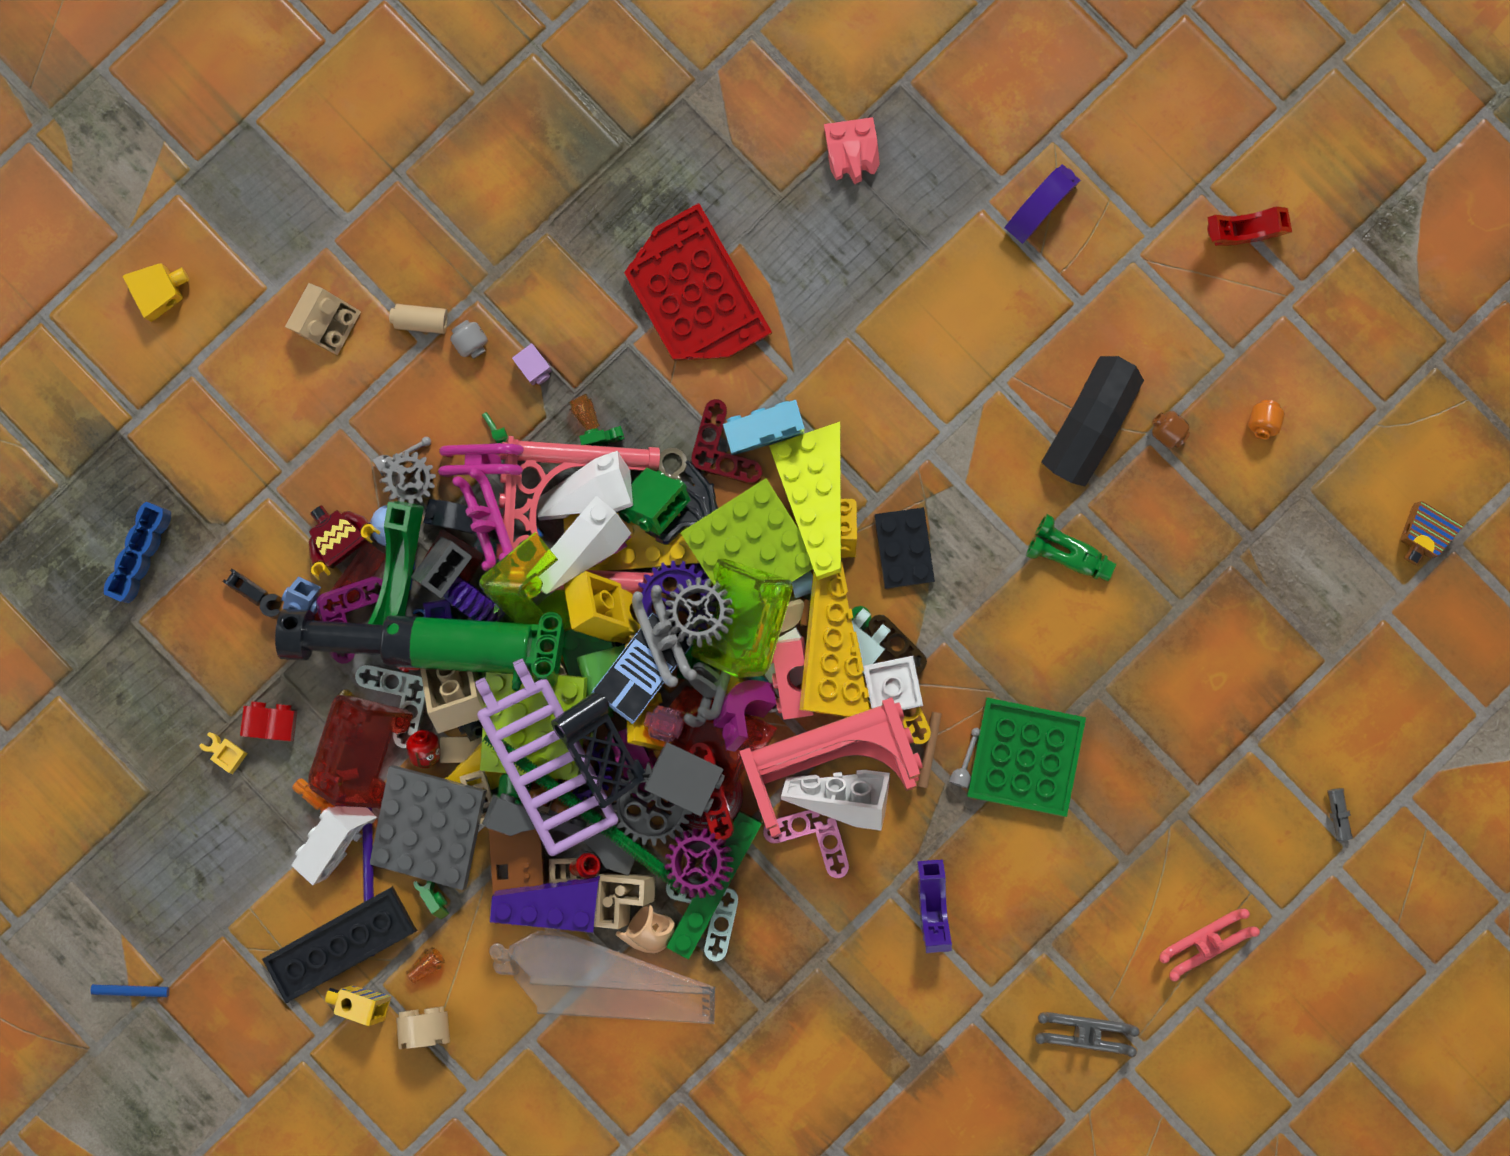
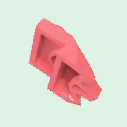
M873 117L824 124L830 170L836 181L842 179L843 174L847 173L854 184L862 181L863 170L870 174L876 173L880 162Z

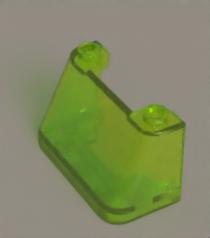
M718 559L713 570L714 580L723 585L722 590L728 592L724 599H732V604L726 608L734 609V614L726 615V617L731 618L733 623L730 625L724 623L723 625L728 628V633L719 631L720 641L716 640L715 636L710 637L712 640V645L710 646L707 644L706 639H703L702 647H698L697 640L694 639L691 656L736 678L762 676L770 668L792 593V582L784 577L731 560ZM719 603L717 604V608L714 615V618L717 620L720 616Z

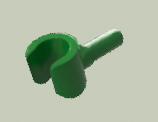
M487 412L483 413L482 417L490 427L495 442H505L508 438L505 427L497 429Z

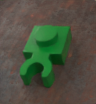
M621 426L607 431H599L597 428L585 431L584 435L579 436L581 445L607 446L610 442L625 440Z

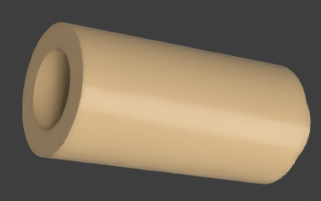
M396 304L395 309L391 308L389 322L393 324L394 329L445 334L448 311L443 308Z

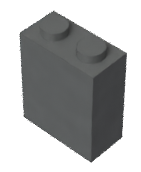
M440 537L411 578L433 594L442 598L472 556L452 541Z
M665 742L644 786V790L701 816L703 811L708 813L714 800L710 796L714 788H720L725 775L721 774L723 768L669 742Z

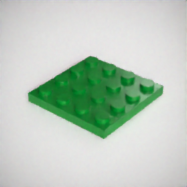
M986 697L967 797L1067 817L1086 717Z

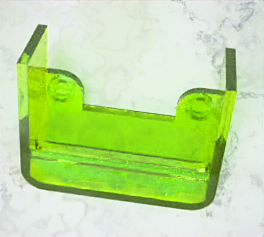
M536 532L481 577L480 587L515 623L539 624L543 614L554 612L562 618L564 630L571 626L565 591H554L538 606L531 600L542 589L543 582L539 576L558 561L557 557Z

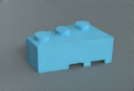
M796 400L785 401L766 410L761 408L752 411L751 415L741 417V415L728 418L727 423L723 424L732 455L802 435L805 429Z

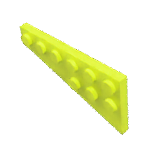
M840 422L769 445L817 580L841 572Z

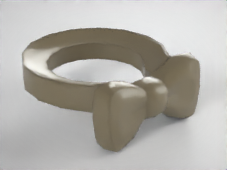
M677 448L663 450L660 453L659 471L672 479L681 480V475L685 472L687 465L685 454ZM670 454L679 456L682 461L681 468L674 472V474L666 473L662 464L663 459Z

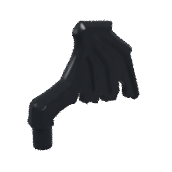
M689 460L686 461L685 473L692 478L695 486L691 485L688 481L684 482V484L687 486V492L691 501L680 512L681 516L677 515L660 535L651 531H645V533L654 537L657 542L664 545H669L680 532L718 509L714 484H709L706 478Z

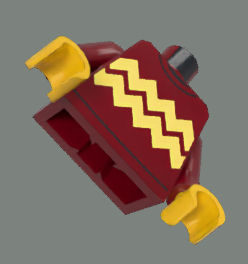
M322 505L318 506L310 513L317 523L309 531L311 535L308 541L309 555L312 563L311 573L318 581L320 580L319 575L323 571L329 576L331 573L327 567L333 569L368 541L372 543L373 541L370 539L372 533L376 532L380 535L381 532L362 515L351 511H344L342 513L338 510L329 515Z

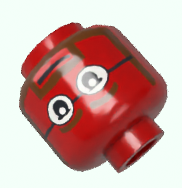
M419 730L407 739L406 748L409 760L414 766L430 768L440 759V744L435 733Z

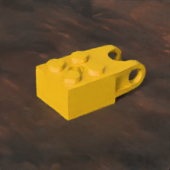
M584 571L564 584L572 630L606 641L628 644L635 636L631 634H636L641 628L640 624L633 619L630 613L633 610V594L622 589L621 583Z

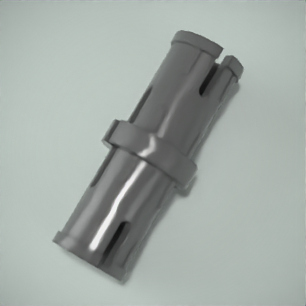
M1344 788L1327 790L1332 811L1329 815L1330 819H1333L1336 841L1353 839L1348 817L1351 814L1350 810H1347Z

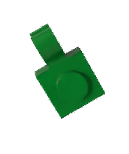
M427 880L425 886H422L417 881L413 882L415 889L420 892L421 898L432 915L442 920L449 914L445 907L447 901L440 892H434L435 882Z

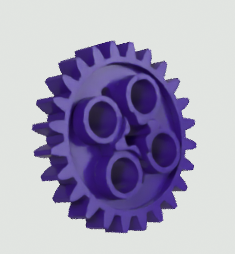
M674 560L671 562L670 568H667L664 562L661 563V571L652 567L653 576L645 574L644 578L647 583L639 582L638 584L643 589V592H641L643 594L642 603L647 617L649 618L652 613L655 614L651 609L653 604L651 589L654 585H659L662 588V593L672 598L670 592L663 588L662 583L664 580L673 579L677 585L681 584L685 589L688 587L686 580L690 579L692 585H696V578H701L703 570L695 574L694 564L689 569H685V561H682L680 567H676ZM706 578L704 580L701 579L702 585H704L705 581L709 578ZM678 588L674 590V592H676L677 594L680 593ZM699 593V600H701L703 596H706L707 594ZM662 598L664 604L666 603L667 599ZM680 606L679 612H683L689 617V612ZM710 606L709 612H715L716 608ZM705 607L701 608L700 610L696 609L695 616L693 617L695 618L698 615L706 617V614H704L703 611ZM701 623L691 631L699 632V627L706 630L707 626L705 623Z

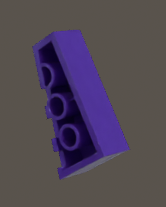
M600 876L495 891L492 896L490 922L593 933L596 925Z

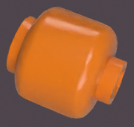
M1263 400L1261 403L1253 406L1248 426L1255 433L1256 437L1269 439L1271 436H1276L1280 433L1285 413L1277 402Z

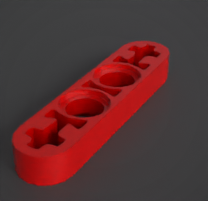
M705 743L692 745L689 750L690 753H697V748L701 747L702 750H707L708 754L704 756V760L716 765L713 751L709 745ZM721 784L719 789L714 788L710 797H719L722 801V807L718 811L709 809L708 813L705 812L711 834H715L714 838L726 840L733 835L734 824L723 785ZM725 811L726 817H721L723 825L728 824L729 829L725 831L726 835L722 836L721 832L715 833V828L719 827L718 819L712 821L711 815H719Z

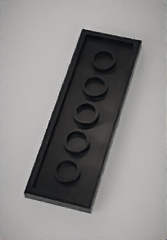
M392 886L264 957L262 960L285 1003H288L415 933L417 929Z

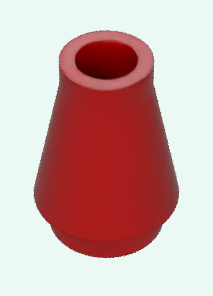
M584 853L570 864L569 871L574 876L588 879L593 878L599 872L600 862L594 854Z

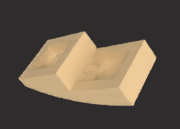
M468 736L440 737V763H461L474 752V749L482 743V737L471 742Z

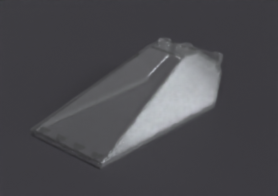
M547 928L545 931H537L510 945L509 949H505L503 945L496 943L489 950L490 956L494 960L493 967L495 972L513 975L515 981L537 1006V1014L714 1024L715 987L571 934L560 932L558 929Z

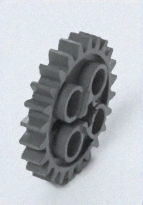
M647 762L646 769H644L646 773L642 775L644 778L642 782H647L653 769L650 762ZM627 769L628 778L621 775V783L627 784L635 778L630 769ZM639 784L618 798L616 802L611 803L613 809L617 810L615 813L618 819H620L616 826L617 829L625 827L624 835L627 836L632 833L633 842L638 837H642L643 845L646 844L647 839H651L653 846H655L657 838H660L665 844L667 835L675 839V829L683 832L684 827L681 823H689V818L685 814H692V812L674 803L665 802L655 794L640 790ZM631 793H635L638 797H632ZM651 800H655L656 803L652 808L647 806ZM630 805H638L641 812L632 814L629 812L628 807ZM665 810L672 811V814L666 813ZM657 815L661 816L664 819V823L655 825L652 823L651 818Z

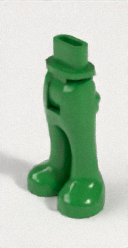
M1046 514L1035 532L1036 536L1029 544L1026 552L1027 557L1031 559L1045 557L1075 572L1092 576L1094 579L1100 577L1106 581L1110 580L1116 563L1108 560L1107 555L1102 556V553L1091 545L1059 531L1055 527V521L1052 516ZM1041 538L1061 545L1070 550L1071 553L1068 554L1058 550L1052 545L1045 543Z

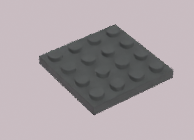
M394 765L389 766L370 865L456 889H466L487 790Z

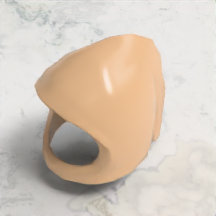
M647 904L632 918L625 933L617 931L616 936L634 949L646 953H658L667 947L674 933L675 923L671 917L653 912V907ZM657 923L659 927L655 931L652 926Z

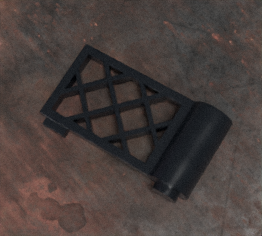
M593 692L553 719L551 725L556 735L566 745L599 806L606 808L644 781L642 775L646 772L638 759L633 760L608 715V700L603 694L598 695ZM604 723L608 729L606 741L596 739L597 729ZM580 739L589 740L586 755L579 754L574 746ZM594 742L605 744L602 759L591 757ZM611 745L618 747L621 752L618 763L608 761ZM590 760L601 762L598 777L591 776L588 771ZM607 763L617 766L614 781L604 779ZM623 767L629 768L635 777L627 784L620 782ZM603 782L613 784L612 793L606 799L601 794Z

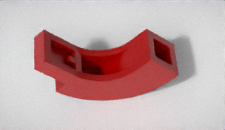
M1276 206L1240 216L1216 214L1207 217L1208 235L1211 241L1215 243V246L1240 245L1292 233L1288 208Z

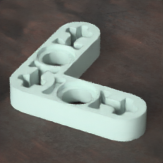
M371 665L361 666L355 674L356 682L360 686L402 696L393 740L397 746L406 748V743L404 744L403 739L399 738V734L404 733L406 730V725L401 726L402 721L415 723V728L409 727L408 735L419 731L426 704L424 688L422 691H418L416 698H421L420 703L407 701V696L413 697L414 689H411L410 685L415 684L417 680L420 681L419 685L423 686L422 677ZM369 669L371 675L380 676V671L383 672L380 678V687L376 686L379 681L369 680L366 684L365 679L361 678L362 673H367ZM389 675H395L399 679V684L395 689H389L385 684V680ZM408 705H414L418 710V714L414 719H408L404 714V710Z
M690 878L688 879L691 883L696 885H699L702 882ZM670 884L666 885V892L670 898L687 903L691 902L692 898H686L687 893L682 896L683 894L680 895V892L679 895H675L674 890L670 888ZM730 887L727 888L726 892L731 893L730 896L734 899V902H729L728 906H724L723 901H720L711 917L704 952L707 958L712 961L722 960L727 953L738 905L737 892ZM724 917L728 920L729 926L725 931H718L715 928L714 921L717 918ZM711 933L718 936H727L726 940L720 939L719 947L723 949V952H718L717 956L712 955V950L708 949L709 946H714L716 937H710Z

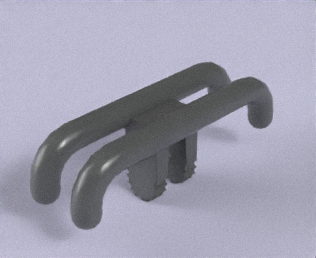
M724 638L716 641L717 646L723 651L725 656L721 675H719L721 669L720 657L709 645L703 647V653L709 658L711 668L701 662L695 663L693 666V670L697 672V677L689 682L703 697L697 710V717L692 714H685L683 717L684 722L691 727H700L705 724L706 720H714L721 713L735 661L733 648ZM713 697H714V701H713V704H712V708H711V710H710L711 702H712V699H713Z
M1042 1012L1038 1016V1021L1042 1024L1056 1023L1075 1026L1074 1036L1038 1033L1035 1037L1038 1044L1051 1043L1120 1053L1129 1057H1135L1137 1054V1050L1133 1046L1102 1041L1100 1031L1119 1032L1136 1037L1139 1035L1140 1030L1134 1025L1050 1012Z

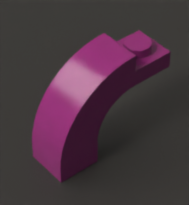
M759 680L743 681L737 684L725 696L719 717L714 719V727L723 728L722 735L725 739L726 750L735 752L748 738L744 714L764 718L776 705L773 683Z

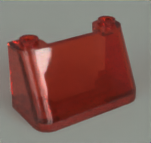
M348 695L336 696L332 702L309 773L308 784L310 789L334 806L381 808L386 783L378 776L392 733H405L410 726L413 714L403 708Z

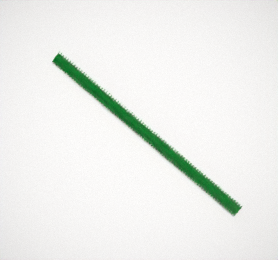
M486 735L482 742L486 741L485 744L488 742L487 746L491 745V748L492 744ZM502 739L508 753L516 750ZM527 757L514 762L516 767L519 766L518 770L520 768L521 771L524 770L523 773H528L537 768V765H534L535 763L529 761L530 759H527ZM548 774L536 779V783L539 782L538 785L544 786L543 789L546 788V791L560 785L557 780L555 781ZM570 791L559 796L558 801L562 799L561 803L563 801L564 804L567 803L566 807L569 805V808L582 802L580 798H577ZM592 808L580 814L582 815L581 818L583 820L587 819L586 822L589 820L588 824L592 823L591 825L605 819L597 811L594 812L595 810ZM614 826L601 832V834L603 832L604 835L607 834L606 838L608 836L609 839L612 838L611 842L612 840H614L613 843L617 842L616 845L619 844L618 847L621 846V849L624 847L623 851L625 849L626 853L629 851L628 855L631 853L633 859L635 857L636 861L639 859L638 862L644 863L643 866L648 867V870L651 868L650 872L653 871V874L656 872L655 876L658 874V878H663V882L666 880L665 883L670 884V887H672L676 878L668 879L667 875L673 871L665 869L664 863L656 860L654 856H651L652 854L646 852L647 850H644L637 842H633L632 839ZM681 886L675 888V891L678 889L677 893H679Z

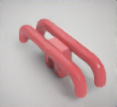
M1244 908L1232 911L1163 950L1159 955V960L1162 963H1168L1171 957L1194 944L1199 951V954L1174 967L1169 973V978L1176 982L1184 973L1247 938L1257 937L1260 934V930L1254 926L1242 929L1224 940H1221L1219 935L1215 933L1237 920L1247 919L1250 916V912Z

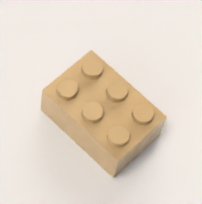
M420 668L427 712L437 733L479 720L477 713L485 708L484 700L475 685V682L479 680L478 672Z

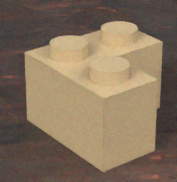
M606 872L597 875L600 876L595 927L620 929L629 925L630 905L645 906L654 902L655 876L629 874L628 876L618 872Z

